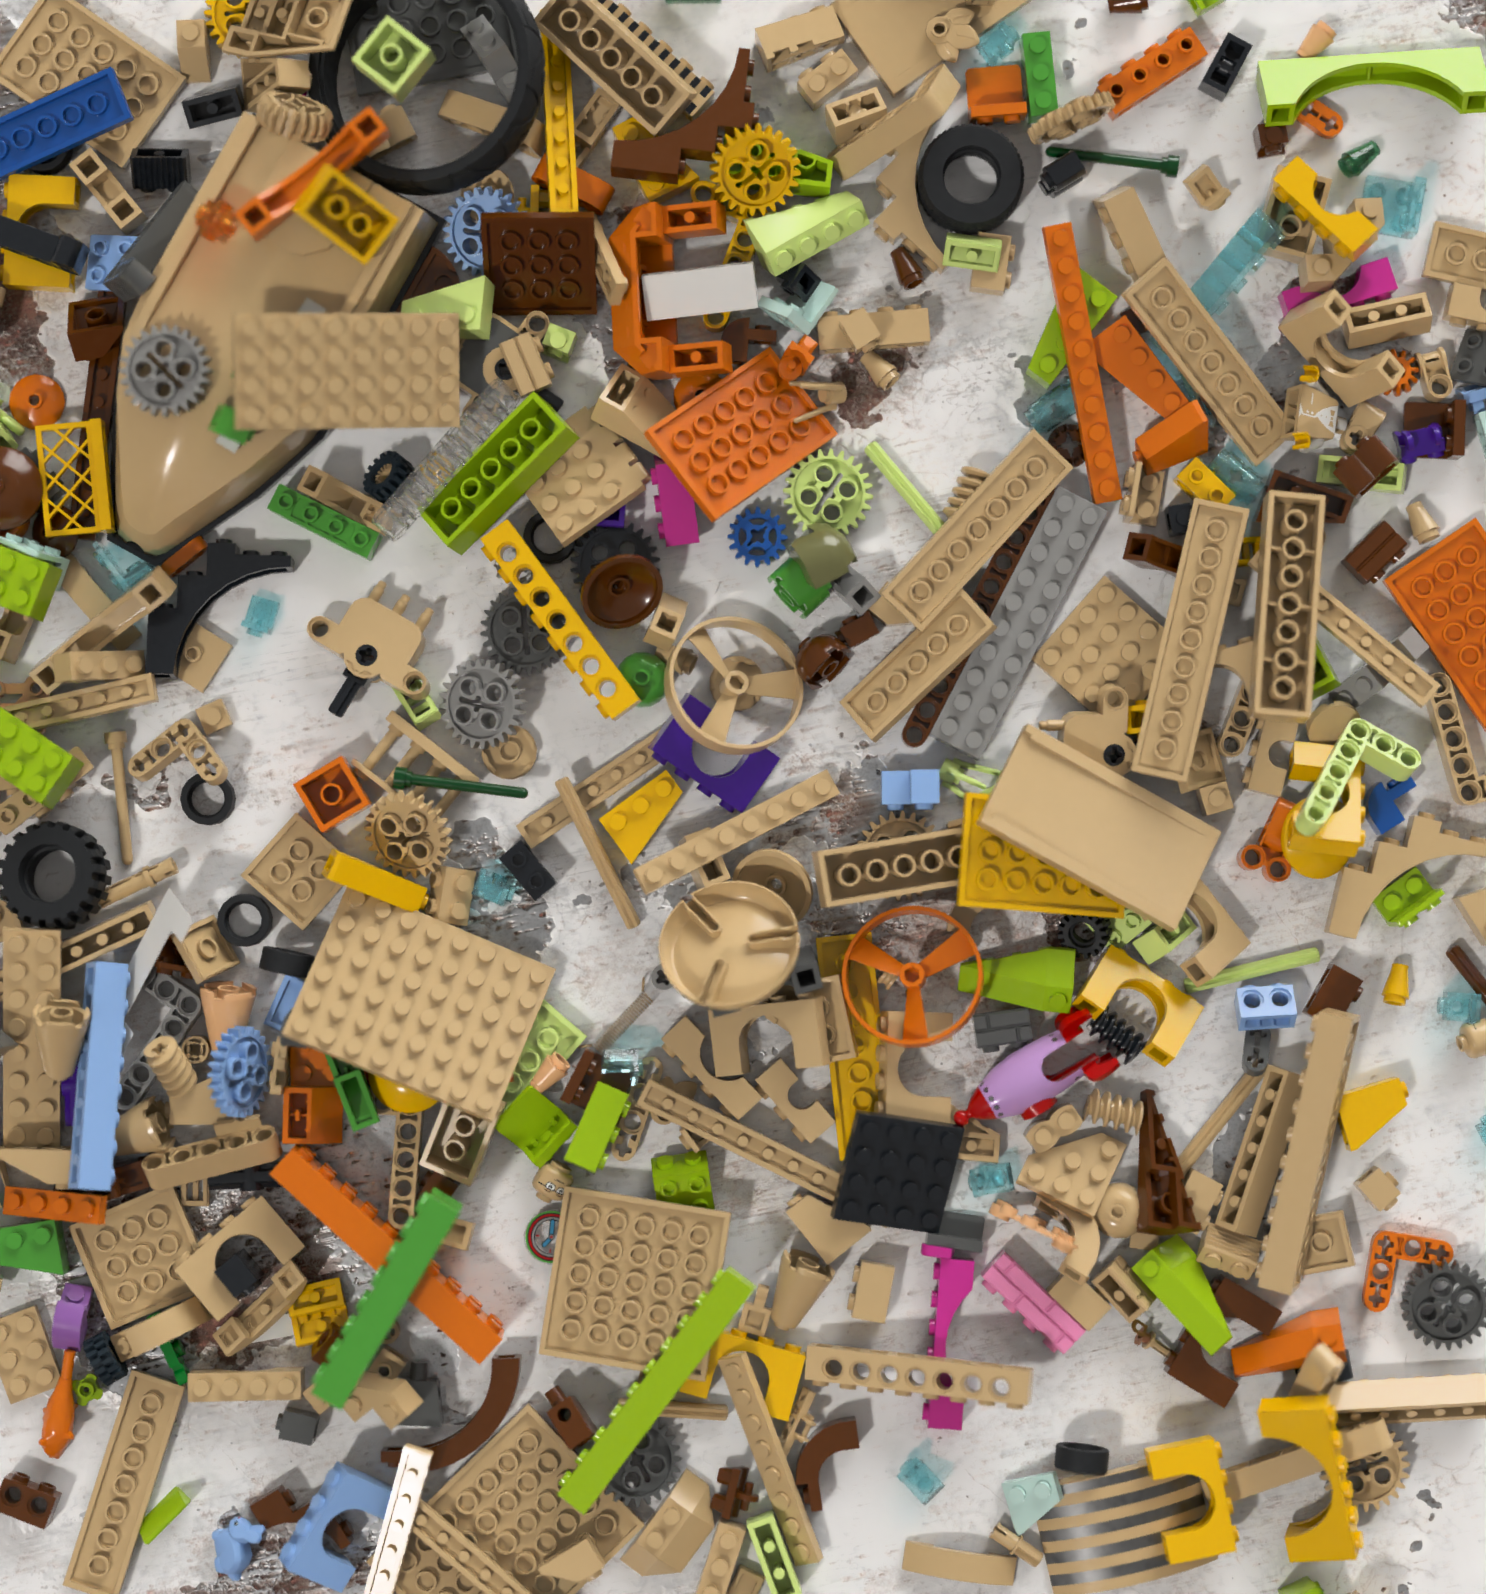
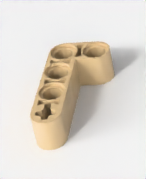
M448 89L437 116L451 124L488 136L497 126L507 108ZM535 118L532 127L529 128V133L518 149L531 157L541 159L546 148L545 125Z
M1325 1343L1317 1345L1306 1357L1287 1397L1330 1394L1344 1367V1363Z

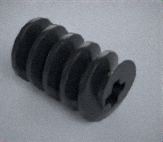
M1107 1005L1106 1009L1095 1020L1091 1018L1086 1027L1091 1026L1089 1036H1093L1096 1033L1100 1034L1097 1041L1099 1044L1105 1040L1109 1041L1106 1047L1107 1051L1114 1047L1117 1048L1116 1058L1125 1054L1126 1057L1123 1064L1127 1065L1136 1058L1147 1041L1142 1043L1144 1038L1142 1033L1133 1036L1135 1032L1133 1025L1124 1029L1127 1022L1124 1018L1116 1022L1118 1016L1116 1011L1107 1015L1109 1005Z

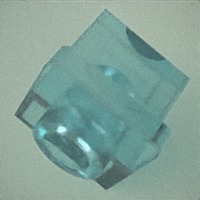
M613 1047L603 1050L601 1072H629L631 1086H637L638 1077L643 1076V1060L638 1059L637 1048L622 1049L620 1047Z
M1010 1162L978 1166L969 1170L968 1185L970 1190L973 1191L974 1198L1015 1190Z
M917 1457L907 1460L901 1466V1472L897 1475V1478L924 1505L945 1487L933 1471Z

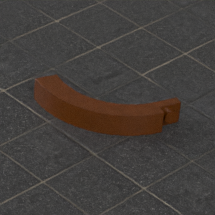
M522 1354L494 1355L492 1357L489 1389L482 1406L475 1416L453 1435L435 1443L418 1446L434 1452L429 1471L446 1467L465 1458L488 1440L498 1428L517 1390ZM383 1447L381 1450V1463H388V1467H399L404 1447Z

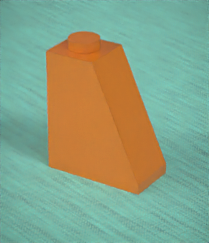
M1197 399L1189 402L1135 439V451L1132 452L1135 462H1143L1142 468L1147 476L1208 452V419Z

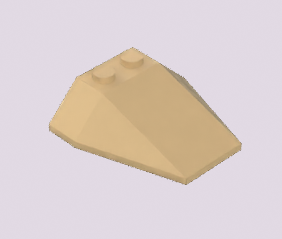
M250 0L241 27L230 25L222 51L223 53L245 58L335 51L353 0Z

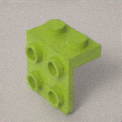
M527 1086L501 1114L495 1127L499 1133L523 1150L531 1162L540 1169L578 1128L561 1108L538 1092L533 1086Z
M706 1150L697 1153L689 1151L682 1154L662 1155L651 1158L656 1200L715 1209Z

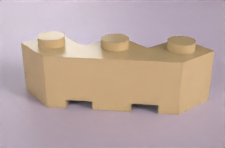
M1382 197L1354 199L1347 208L1346 214L1358 210L1378 228L1379 233L1385 224ZM1327 238L1325 240L1322 239L1324 254L1305 255L1298 265L1300 293L1329 291L1353 262L1348 257H1341L1333 248L1334 244Z
M364 1371L344 1404L343 1409L356 1422L373 1408L391 1430L424 1401L407 1380L400 1378L386 1379L382 1378L381 1374ZM312 1384L302 1394L320 1415L331 1405L311 1394L315 1387Z

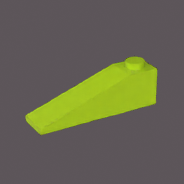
M1045 946L1038 948L1037 951L1027 953L1019 951L1012 953V956L982 959L984 969L982 997L1040 1011L1070 1014L1074 986L1075 949ZM977 960L960 963L957 990L975 995L978 982Z

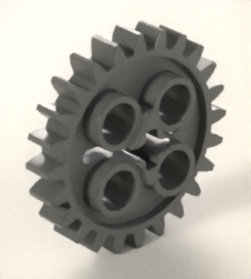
M511 587L509 588L508 597H505L500 592L501 602L497 603L491 600L490 603L494 610H484V613L490 618L489 620L481 621L482 625L488 627V630L480 632L481 636L488 637L489 639L482 644L483 647H492L488 656H498L495 664L506 662L505 670L511 669L514 666L516 675H520L522 668L526 669L528 676H531L532 668L536 667L540 674L542 673L543 664L552 668L550 659L553 657L560 661L561 658L551 644L548 642V646L541 651L534 649L533 641L536 637L545 636L547 638L550 636L546 628H538L530 617L532 609L528 604L525 605L527 609V625L529 628H533V632L528 633L530 654L525 655L524 636L522 633H518L519 629H523L522 604L514 595V590ZM546 592L537 595V606L543 607L548 604L549 598H545ZM510 610L518 614V620L513 625H507L503 621L504 614ZM557 615L553 618L552 626L554 629L564 627L565 624L562 622L566 619L564 615ZM511 638H516L520 641V648L515 653H509L505 648L506 642Z
M1443 1259L1439 1267L1432 1260L1431 1269L1429 1270L1421 1265V1275L1414 1272L1411 1273L1415 1280L1414 1283L1405 1281L1409 1292H1401L1402 1298L1407 1300L1400 1303L1401 1309L1406 1311L1401 1314L1404 1321H1409L1406 1324L1409 1331L1416 1329L1414 1331L1416 1339L1424 1335L1423 1342L1426 1346L1433 1340L1436 1349H1439L1441 1343H1445L1447 1350H1450L1454 1342L1461 1349L1462 1340L1464 1339L1472 1344L1471 1335L1475 1334L1481 1337L1482 1335L1478 1329L1479 1326L1486 1328V1321L1484 1320L1486 1318V1288H1484L1486 1280L1484 1278L1477 1280L1480 1275L1477 1270L1469 1274L1470 1267L1467 1263L1460 1269L1457 1260H1454L1452 1265L1448 1266L1446 1259ZM1440 1281L1448 1283L1444 1290H1434L1436 1283ZM1456 1283H1459V1287H1457L1453 1292V1287ZM1462 1295H1472L1473 1297L1470 1302L1465 1304L1459 1302ZM1449 1300L1451 1301V1306L1446 1305L1444 1308H1442V1303L1447 1304ZM1430 1305L1434 1307L1433 1312L1429 1315L1420 1313L1424 1306ZM1440 1317L1438 1325H1433V1323L1436 1322ZM1449 1319H1459V1323L1455 1327L1449 1328L1445 1326Z
M656 1419L645 1434L647 1436L646 1446L641 1449L635 1447L633 1450L635 1455H642V1459L639 1462L648 1474L650 1481H645L638 1466L630 1465L629 1462L633 1460L630 1454L607 1484L604 1491L605 1495L610 1494L612 1491L614 1492V1502H617L622 1496L625 1506H628L631 1499L634 1500L635 1507L640 1506L641 1499H644L647 1505H651V1496L661 1500L659 1491L662 1489L669 1493L670 1489L666 1485L668 1481L672 1483L677 1482L671 1475L672 1472H681V1469L674 1466V1462L682 1460V1457L674 1456V1452L680 1446L671 1445L670 1442L676 1436L665 1435L668 1426H663L660 1429L657 1428L659 1424L658 1419ZM656 1456L661 1459L662 1467L661 1470L653 1473L649 1470L648 1463L651 1458ZM630 1472H635L638 1476V1483L633 1488H628L624 1482L625 1476Z

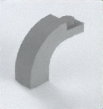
M806 530L801 536L810 534L809 530ZM848 565L849 572L831 581L832 588L830 589L862 616L881 595L864 576Z

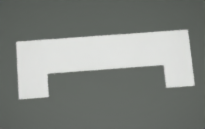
M170 887L128 965L131 980L128 988H126L128 1012L124 1016L123 1027L126 1029V1039L122 1044V1056L134 1035L125 1018L171 931H173L182 943L194 921Z

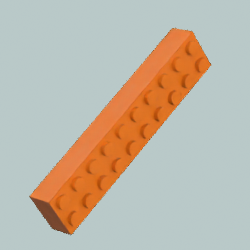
M296 1144L269 1174L374 1270L378 1271L381 1264L387 1267L389 1262L384 1260L396 1240L399 1242L403 1240L398 1234L400 1229L394 1228L388 1219L386 1221L381 1219L377 1215L379 1210L367 1200L364 1203L356 1196L358 1191L349 1182L346 1181L343 1184L335 1176L338 1173L328 1163L325 1162L322 1165L315 1159L317 1154L307 1144L303 1146ZM431 1259L407 1300L480 1365L502 1341L504 1335L502 1326L504 1324L494 1314L491 1313L488 1316L481 1309L482 1303L471 1294L467 1297L460 1290L462 1288L461 1284L452 1276L446 1278L439 1271L441 1266L434 1259Z

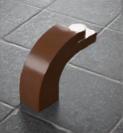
M855 1416L838 1418L823 1424L808 1437L809 1442H805L799 1452L796 1463V1485L808 1484V1487L803 1488L805 1505H811V1512L822 1511L819 1471L824 1461L836 1452L860 1448Z

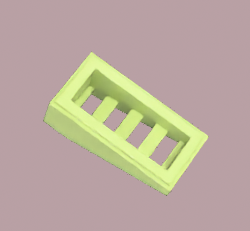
M414 680V683L410 685V690L420 689L422 687L421 681ZM392 688L419 731L441 719L440 716L442 715L429 695L425 698L426 702L412 710L411 706L421 700L411 698L406 700V695Z

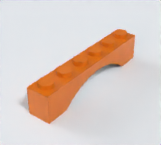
M370 106L348 122L339 134L309 162L277 185L256 195L234 213L254 240L256 242L260 241L294 214L291 208L324 163L332 166L343 175L391 137L388 128Z

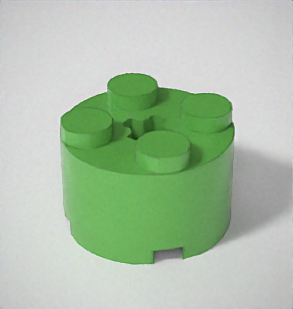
M792 558L786 560L767 578L769 584L772 581L775 582L777 586L773 589L774 592L792 612L799 610L803 613L800 616L802 619H806L830 597L828 590L832 588L831 583L829 582L818 589H814L807 583L799 564Z

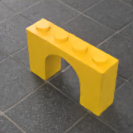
M12 174L9 176L8 182L4 183V197L7 199V209L3 210L2 216L26 224L31 216L41 210H80L81 182L76 177ZM1 248V253L4 254V264H0V281H3L2 284L7 289L75 293L76 275Z
M1294 741L1289 754L1288 779L1315 782L1334 745ZM1358 760L1340 795L1344 808L1330 814L1316 835L1305 836L1297 830L1295 820L1300 811H1293L1288 824L1287 850L1347 857L1356 856L1359 847H1363L1365 843V830H1361V823L1365 819V807L1361 806V800L1364 799L1365 783H1361V777H1363L1365 772V763Z
M1111 944L1099 957L1071 1005L1079 1010L1087 1008L1092 1015V1019L1095 1020L1106 1009L1117 990L1133 989L1141 992L1151 1001L1157 1016L1155 1029L1141 1052L1163 1067H1166L1178 1054L1204 1006L1199 1004L1193 996L1185 994L1174 987L1173 983L1169 980L1162 979L1153 973L1147 965L1137 962L1128 956L1126 951Z
M731 1328V1332L724 1330L711 1347L706 1381L687 1379L679 1391L707 1399L718 1360L722 1356L733 1352H750L764 1362L769 1372V1382L764 1401L770 1417L788 1422L805 1362L806 1352H802V1347L795 1344L785 1343V1347L774 1344L775 1340L770 1337L758 1336V1339L748 1337L747 1332L737 1330V1328Z
M1205 1435L1143 1448L1148 1474L1151 1479L1158 1480L1191 1474L1202 1478L1210 1493L1209 1508L1200 1521L1190 1526L1160 1532L1166 1561L1173 1565L1237 1551L1236 1542H1239V1534L1236 1525L1231 1524L1230 1515L1234 1514L1231 1498H1226L1224 1487L1228 1486V1480L1225 1470L1220 1469L1219 1458H1222V1450L1219 1441L1215 1442L1212 1436Z

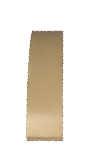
M71 553L66 557L70 562L61 586L91 620L113 601ZM133 624L114 638L111 643L119 651H125L142 636V633Z
M290 1259L271 1278L274 1283L238 1318L231 1316L212 1335L226 1356H232L265 1333L288 1311L302 1293L308 1280L294 1260Z
M906 1540L902 1569L957 1581L1013 1586L1017 1557L996 1553L982 1554L935 1547L934 1544Z

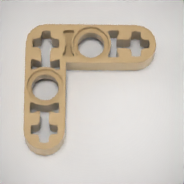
M180 719L136 753L128 763L129 773L141 782L153 778L183 753L198 774L208 784L213 786L220 785L228 776L227 766L200 729L189 719ZM187 728L189 734L186 737H184V733L182 731ZM172 738H175L178 742L177 745L171 740ZM164 744H169V752L164 756H158L159 748ZM199 746H205L206 751L204 755L200 758H194L195 749ZM152 756V757L155 758L157 761L153 763V762H152L153 760L150 759L149 757ZM209 762L216 768L217 773L214 776L211 775L212 772L206 766ZM143 763L145 770L141 772L139 766Z

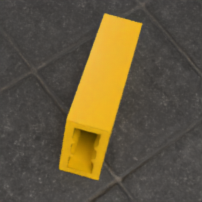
M334 848L331 849L321 873L331 881L410 912L419 911V909L423 910L429 899V894H426L428 888Z

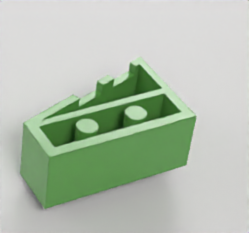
M42 1219L0 1227V1266L60 1275L70 1272L62 1221Z

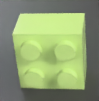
M386 16L351 60L361 73L402 103L437 59L429 47L389 16Z

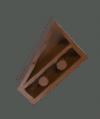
M1271 468L1252 521H1262L1263 497L1269 490L1326 495L1324 523H1345L1354 497Z

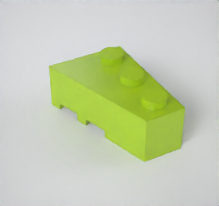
M600 1081L597 1082L564 1157L565 1162L592 1174L596 1173L597 1168L603 1170L609 1154L605 1153L606 1147L609 1142L614 1144L620 1128L616 1127L619 1117L625 1118L631 1106V1102L627 1101L629 1094Z

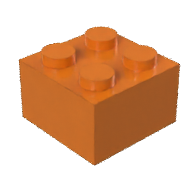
M343 756L338 757L293 784L321 833L329 832L373 806L346 757Z

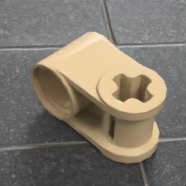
M1438 347L1436 351L1425 354L1414 353V367H1419L1417 375L1424 398L1430 403L1442 402L1453 389L1444 348ZM1432 383L1440 384L1444 389V393L1442 395L1434 393Z
M1366 400L1360 402L1353 411L1345 431L1340 436L1339 446L1341 450L1346 454L1353 455L1358 449L1356 445L1351 443V437L1353 435L1357 437V444L1368 435L1371 438L1382 424L1387 413Z

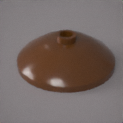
M0 446V531H5L22 526L35 515L41 504L44 488L41 473L31 458L17 449Z
M623 554L611 557L598 564L586 577L581 589L582 607L588 618L601 627L622 629L633 626L647 618L657 607L663 592L662 577L656 566L642 556Z

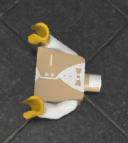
M1303 365L1304 375H1300L1299 380L1304 382V384L1287 388L1280 439L1295 441L1292 449H1298L1302 453H1308L1322 447L1324 441L1333 439L1335 433L1342 434L1347 427V420L1337 416V400L1330 397L1329 393L1318 382L1320 371L1317 365Z

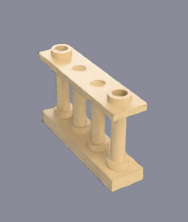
M393 710L386 717V720L391 723L388 726L390 730L363 764L357 759H353L351 762L356 767L353 772L364 781L370 778L388 793L393 792L396 794L398 791L393 788L395 768L385 781L371 770L397 737L401 738L405 734L413 741L410 743L411 748L397 764L398 767L409 768L419 754L423 755L427 751L434 759L432 760L433 765L426 772L425 776L438 777L442 771L445 772L448 768L456 774L454 779L474 782L482 781ZM415 786L412 790L415 798L417 799L421 794H424L429 787ZM448 790L433 810L442 809L438 815L440 818L461 791Z

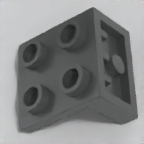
M1473 329L1465 331L1450 371L1452 381L1486 386L1485 331Z

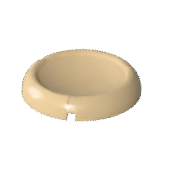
M724 881L711 884L708 888L702 887L691 893L692 900L688 903H685L683 900L679 902L663 925L659 939V957L669 982L686 999L695 1004L716 1010L742 1009L767 999L787 981L798 959L800 936L798 934V924L791 908L775 892L751 882Z

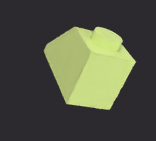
M1184 912L1176 930L1169 932L1154 924L1136 938L1132 944L1146 963L1150 965L1171 952L1197 927L1187 913Z

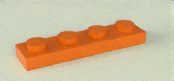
M5 1186L3 1214L101 1225L105 1224L107 1196Z

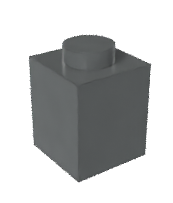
M287 1407L284 1410V1414L279 1413L275 1430H280L278 1439L311 1446L315 1441L320 1415L315 1412Z

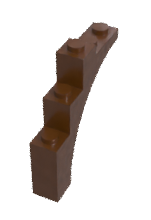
M739 48L735 67L726 87L715 102L697 119L678 130L659 137L642 140H614L610 166L611 177L678 185L679 175L685 174L686 159L715 162L711 155L716 152L721 153L717 143H722L725 134L733 138L735 137L734 128L743 133L745 132V124H748L751 130H755L756 124L759 123V113H754L755 103L750 102L752 86L747 85L748 76L753 77L755 60L750 59V49Z

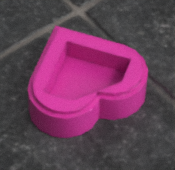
M922 1243L920 1253L925 1256L950 1260L954 1257L955 1249Z

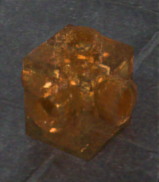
M208 199L206 204H201L194 217L196 219L194 224L200 230L199 235L214 243L215 240H218L225 244L228 238L234 235L238 227L237 222L239 220L232 212L234 208L220 199L217 203ZM218 214L219 219L212 223L213 218Z

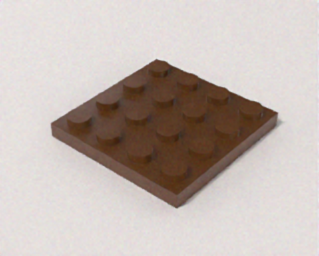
M594 211L481 213L484 275L495 285L492 313L499 316L528 315L533 311H541L546 315H597Z

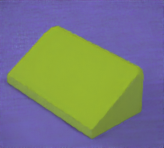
M174 1487L145 1516L139 1532L146 1545H149L190 1503L191 1499L179 1487Z

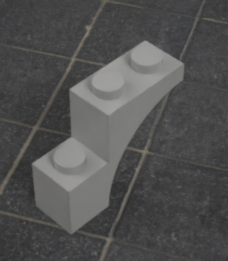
M482 14L462 27L460 31L488 71L506 103L509 104L516 82L517 64L505 42Z
M1410 626L1390 642L1412 662H1415L1429 648V645L1413 626ZM1366 663L1328 695L1333 701L1348 702L1354 708H1357L1383 689L1389 681Z

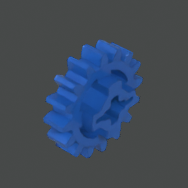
M756 507L755 513L751 514L747 508L745 509L746 516L743 518L737 514L736 519L739 523L737 525L730 524L729 526L734 531V534L727 535V539L734 541L729 546V549L738 550L735 558L738 560L744 557L745 566H748L750 561H755L756 568H759L761 561L770 566L769 558L773 557L779 560L780 557L777 551H785L786 549L781 544V541L788 540L787 535L781 534V531L786 529V525L777 524L780 519L779 515L773 518L770 517L771 509H767L765 514H762L760 507ZM761 519L765 522L762 525H753L750 521ZM741 529L746 533V541L742 546L739 542ZM773 529L776 532L777 538L774 546L769 541V534ZM764 531L762 538L764 542L760 543L759 541H756L755 543L751 544V541L753 539V535L751 533L755 532L759 534L760 532ZM753 550H762L766 554L756 556L749 553Z

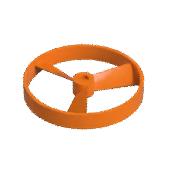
M904 906L890 909L877 915L867 922L854 936L843 961L842 986L850 1010L869 1033L891 1045L905 1048H920L945 1041L959 1032L968 1023L981 1000L984 987V969L974 940L958 921L946 913L933 908ZM909 914L937 917L958 929V931L918 964L911 962L903 965L865 939V936L879 924L894 917ZM975 955L978 965V982L969 1008L952 1027L928 1038L920 989L924 987L927 977ZM852 960L900 977L902 984L907 989L902 1040L876 1031L857 1013L849 991V969Z

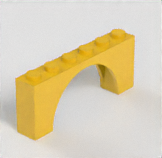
M1329 1394L1262 1398L1257 1410L1262 1438L1286 1440L1307 1450L1324 1467L1332 1487V1500L1323 1511L1310 1519L1289 1523L1284 1537L1289 1562L1357 1560L1359 1550L1364 1546L1363 1533L1357 1529L1358 1510L1356 1506H1352L1353 1486L1351 1481H1347V1458L1341 1454L1342 1434L1341 1431L1336 1430L1337 1411L1335 1405H1331Z

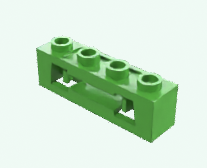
M280 483L267 507L272 513L370 562L383 538L380 533Z

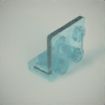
M1368 175L1365 178L1362 198L1382 197L1385 224L1378 234L1412 239L1418 233L1427 178L1416 176L1411 182Z
M97 541L92 544L96 550L93 553L95 559L102 567L105 566L107 570L112 572L109 576L110 580L118 590L121 589L123 592H126L156 568L146 561L143 563L137 561L126 569V574L106 546Z

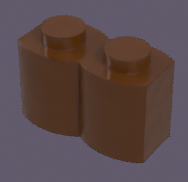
M1369 435L1364 437L1356 445L1358 450L1350 457L1345 455L1335 464L1337 469L1333 474L1357 499L1365 495L1400 462L1376 435H1373L1371 438Z

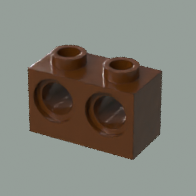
M9 1473L4 1477L0 1487V1513L44 1530L51 1523L62 1493L56 1491V1487L50 1483L40 1482L38 1484L30 1481V1476L24 1473ZM10 1487H16L20 1490V1500H15L10 1496ZM36 1497L46 1500V1510H41L36 1506Z

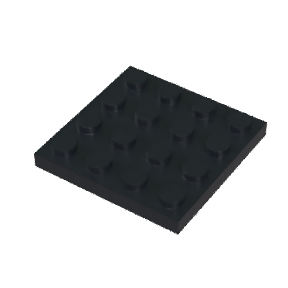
M856 1109L830 1214L831 1217L836 1220L939 1234L965 1130L964 1127L956 1124Z

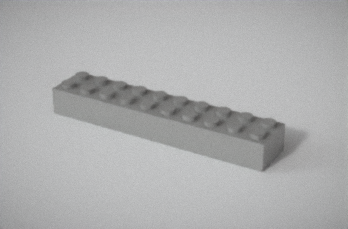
M1059 485L1057 486L990 616V619L998 628L971 652L929 736L977 761L981 758L1108 512L1107 510Z

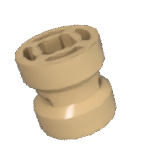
M203 1035L187 1038L181 1047L188 1062L192 1064L205 1062L212 1055L209 1038Z

